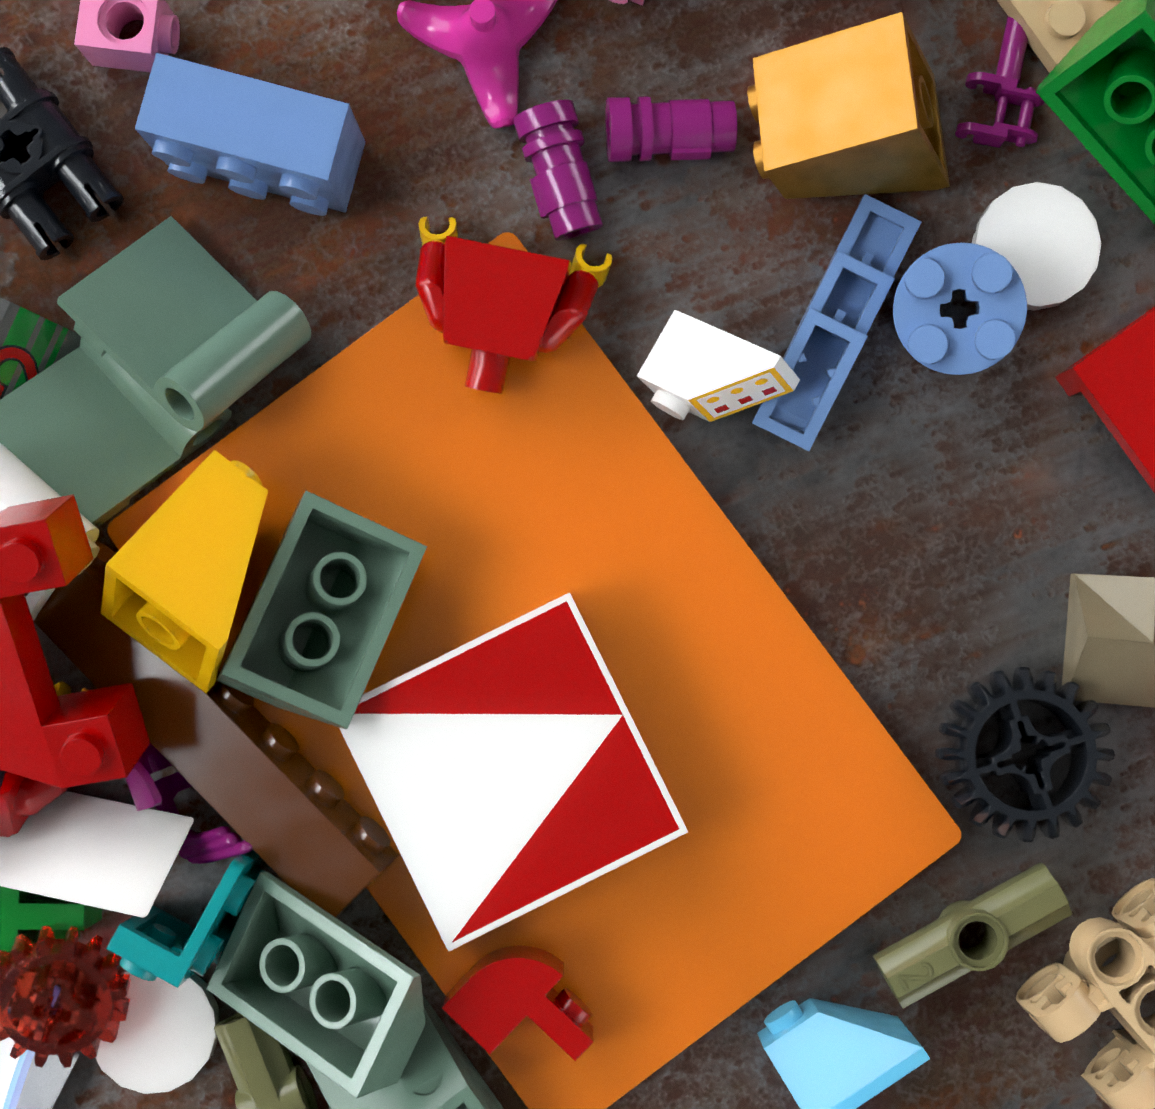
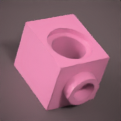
M80 0L74 45L92 66L151 73L156 52L164 55L176 54L180 40L179 19L177 15H174L165 0ZM134 20L144 21L141 31L135 37L125 40L119 39L120 32L127 23Z

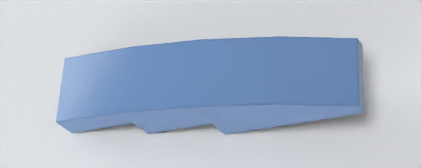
M866 194L862 197L783 357L800 381L793 392L761 403L752 424L810 451L868 337L867 333L895 280L893 277L921 225V221Z

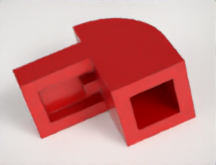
M508 946L487 954L473 965L447 993L442 1009L489 1054L502 1043L526 1016L539 1026L575 1062L594 1042L593 1026L588 1022L593 1016L590 1009L568 988H564L560 993L553 989L564 975V963L553 954L536 947Z

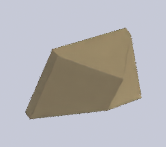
M1093 574L1070 575L1062 685L1066 682H1075L1080 686L1076 701L1094 700L1098 703L1155 708V577Z

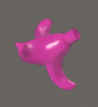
M407 0L399 4L397 18L402 28L414 38L430 48L461 62L486 120L492 128L500 129L514 125L513 118L518 114L519 51L546 20L557 0H474L470 5L438 6Z

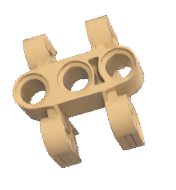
M1151 878L1134 886L1117 901L1113 907L1112 915L1118 923L1098 917L1087 919L1079 924L1071 935L1069 951L1065 955L1063 965L1055 962L1041 968L1021 986L1016 995V1001L1056 1042H1067L1079 1036L1097 1020L1101 1012L1109 1010L1125 1029L1112 1031L1116 1037L1097 1053L1081 1075L1088 1085L1095 1090L1101 1100L1111 1109L1155 1108V1013L1148 1017H1141L1140 1013L1142 999L1147 993L1155 990V878ZM1117 953L1116 957L1111 963H1109L1106 966H1102L1103 963L1107 960V958Z

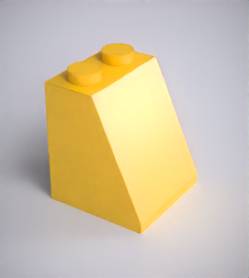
M216 450L212 451L106 563L101 614L204 693H207L216 681L268 490L262 486L261 480L251 468L240 461L233 460L230 462Z

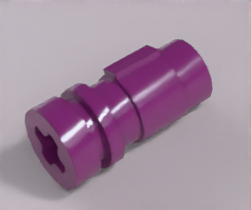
M639 96L636 103H631L629 97H607L605 136L608 161L629 162L632 155H637L639 161H651L652 154H668L671 160L710 159L711 153L734 152L737 142L735 102L733 100L677 99L668 100V102L651 103L649 96Z
M569 99L550 101L517 114L513 118L519 142L526 143L522 148L524 159L526 162H532L536 176L529 180L540 217L543 219L549 218L555 240L561 241L576 238L601 228L603 224L596 204L598 202L587 162L583 160L580 147L585 143L581 130L574 129L579 124L573 101Z

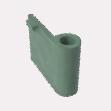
M172 216L60 295L57 300V304L75 321L74 331L101 357L108 353L177 422L192 431H200L310 341L311 338L309 322L303 311L293 300L278 291H269L257 301Z
M81 337L78 348L0 399V443L61 497L74 494L79 512L93 525L97 524L99 527L129 505L130 499L212 439L229 421L232 411L227 408L200 431H192L177 422L108 353L101 357Z

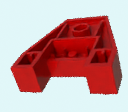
M74 494L9 506L0 511V770L59 788L126 778L151 743L132 683L57 696L25 598V593L67 586L94 559Z

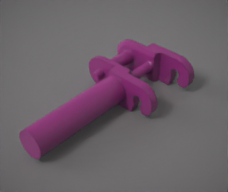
M1008 15L996 75L985 72H972L967 75L965 86L969 89H976L977 84H982L983 93L994 95L995 101H998L994 125L988 126L974 122H963L957 125L955 136L964 139L967 138V134H972L973 143L1000 148L1004 141L1016 143L1017 147H1025V144L1037 142V132L1030 129L1034 107H1040L1045 103L1036 93L1035 88H1017L1021 78L1028 38L1021 25L1013 18L1008 17ZM1008 103L1021 106L1017 126L1004 124Z

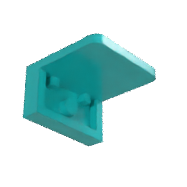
M254 850L233 859L195 928L153 905L146 917L132 916L119 924L106 949L122 957L119 964L123 969L143 980L155 981L158 977L178 988L195 972L204 976L212 963L217 964L234 930L233 927L228 925L232 915L236 917L246 904L259 873L266 872L259 868L263 859Z

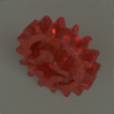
M48 925L42 926L37 943L33 944L28 937L20 934L15 938L11 953L0 950V1041L8 1037L14 1041L10 1053L12 1058L16 1059L26 1050L35 1052V1067L42 1068L49 1055H58L59 1061L66 1068L71 1067L75 1051L80 1050L89 1059L97 1057L101 1040L110 1043L116 1040L120 1021L126 1020L130 999L126 996L128 995L131 979L129 974H117L122 957L115 953L104 957L99 954L103 941L101 936L97 935L87 944L78 942V927L71 926L65 935V939H55L54 932ZM59 984L61 985L60 1001L58 1008L54 1009L52 1007L53 992L55 986Z

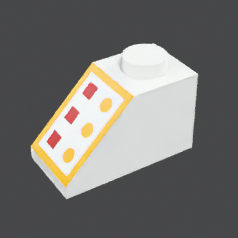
M674 310L637 374V377L655 393L651 402L656 407L680 420H684L689 412L709 422L793 392L800 381L780 355L677 310Z

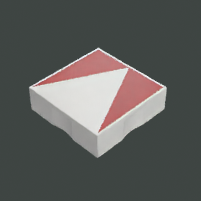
M570 592L363 694L348 729L339 728L448 952L688 833Z

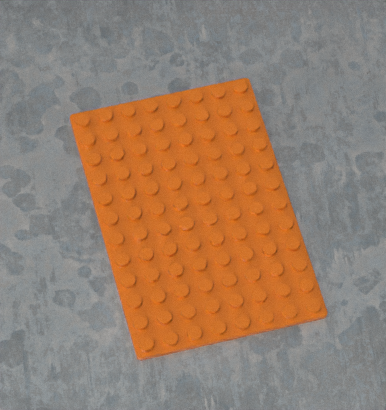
M510 232L502 233L488 243L528 252L518 237ZM417 295L115 517L108 524L107 533L118 550H120L213 450H216L230 462L236 460L244 463L257 474L262 486L268 490L219 671H221L295 508L305 491L427 546L363 694L570 592L688 833L449 952L339 727L275 707L254 697L253 706L270 723L282 726L296 739L299 745L298 752L316 770L325 771L340 784L344 791V799L361 817L366 816L373 819L387 833L390 839V846L399 856L367 889L445 996L481 958L500 948L517 945L536 947L553 954L564 963V975L553 989L560 993L564 988H568L590 1009L593 1016L588 1022L593 1026L594 1042L575 1062L539 1026L526 1016L491 1054L488 1053V1055L528 1109H607L956 846L961 839V830L583 324L555 352L539 353L536 361L509 357L502 394L465 387L472 349L445 344L443 333L431 327L420 297Z

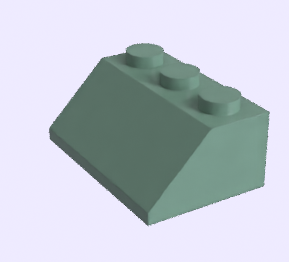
M305 491L295 508L216 681L275 707L339 728L348 729L427 546Z
M269 872L259 873L206 989L355 1098L398 1083L425 1027L421 975Z

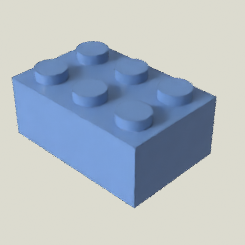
M157 52L135 126V130L153 149L152 155L163 160L166 165H169L167 171L178 178L200 184L205 183L207 176L230 182L228 186L230 190L254 199H266L267 192L291 198L289 204L292 207L319 216H325L328 208L346 213L365 146V139L348 103Z

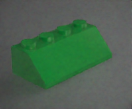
M1123 0L1092 25L1039 84L1036 93L1155 225V0Z

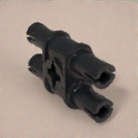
M1 47L0 68L4 71V76L0 72V101L8 111L7 114L0 118V216L4 219H12L36 250L40 260L45 261L61 254L52 241L55 243L59 242L64 249H67L74 240L71 231L65 228L43 199L46 190L61 180L86 212V216L91 222L101 221L110 216L96 198V193L103 203H108L114 211L119 209L124 198L119 191H116L92 159L94 155L92 142L88 137L80 136L58 107L59 100L57 96L44 88L39 89L16 60L11 49ZM28 145L27 151L31 157L22 164L24 159L20 150Z

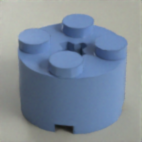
M973 243L946 244L923 254L904 273L896 289L893 303L895 329L908 353L927 368L951 375L976 373L991 367L1011 352L1020 338L1027 315L1026 293L1017 271L1004 256L990 248ZM953 291H962L964 300L966 302H975L976 306L975 315L965 317L964 327L959 329L954 328L952 318L941 317L940 305L951 302Z

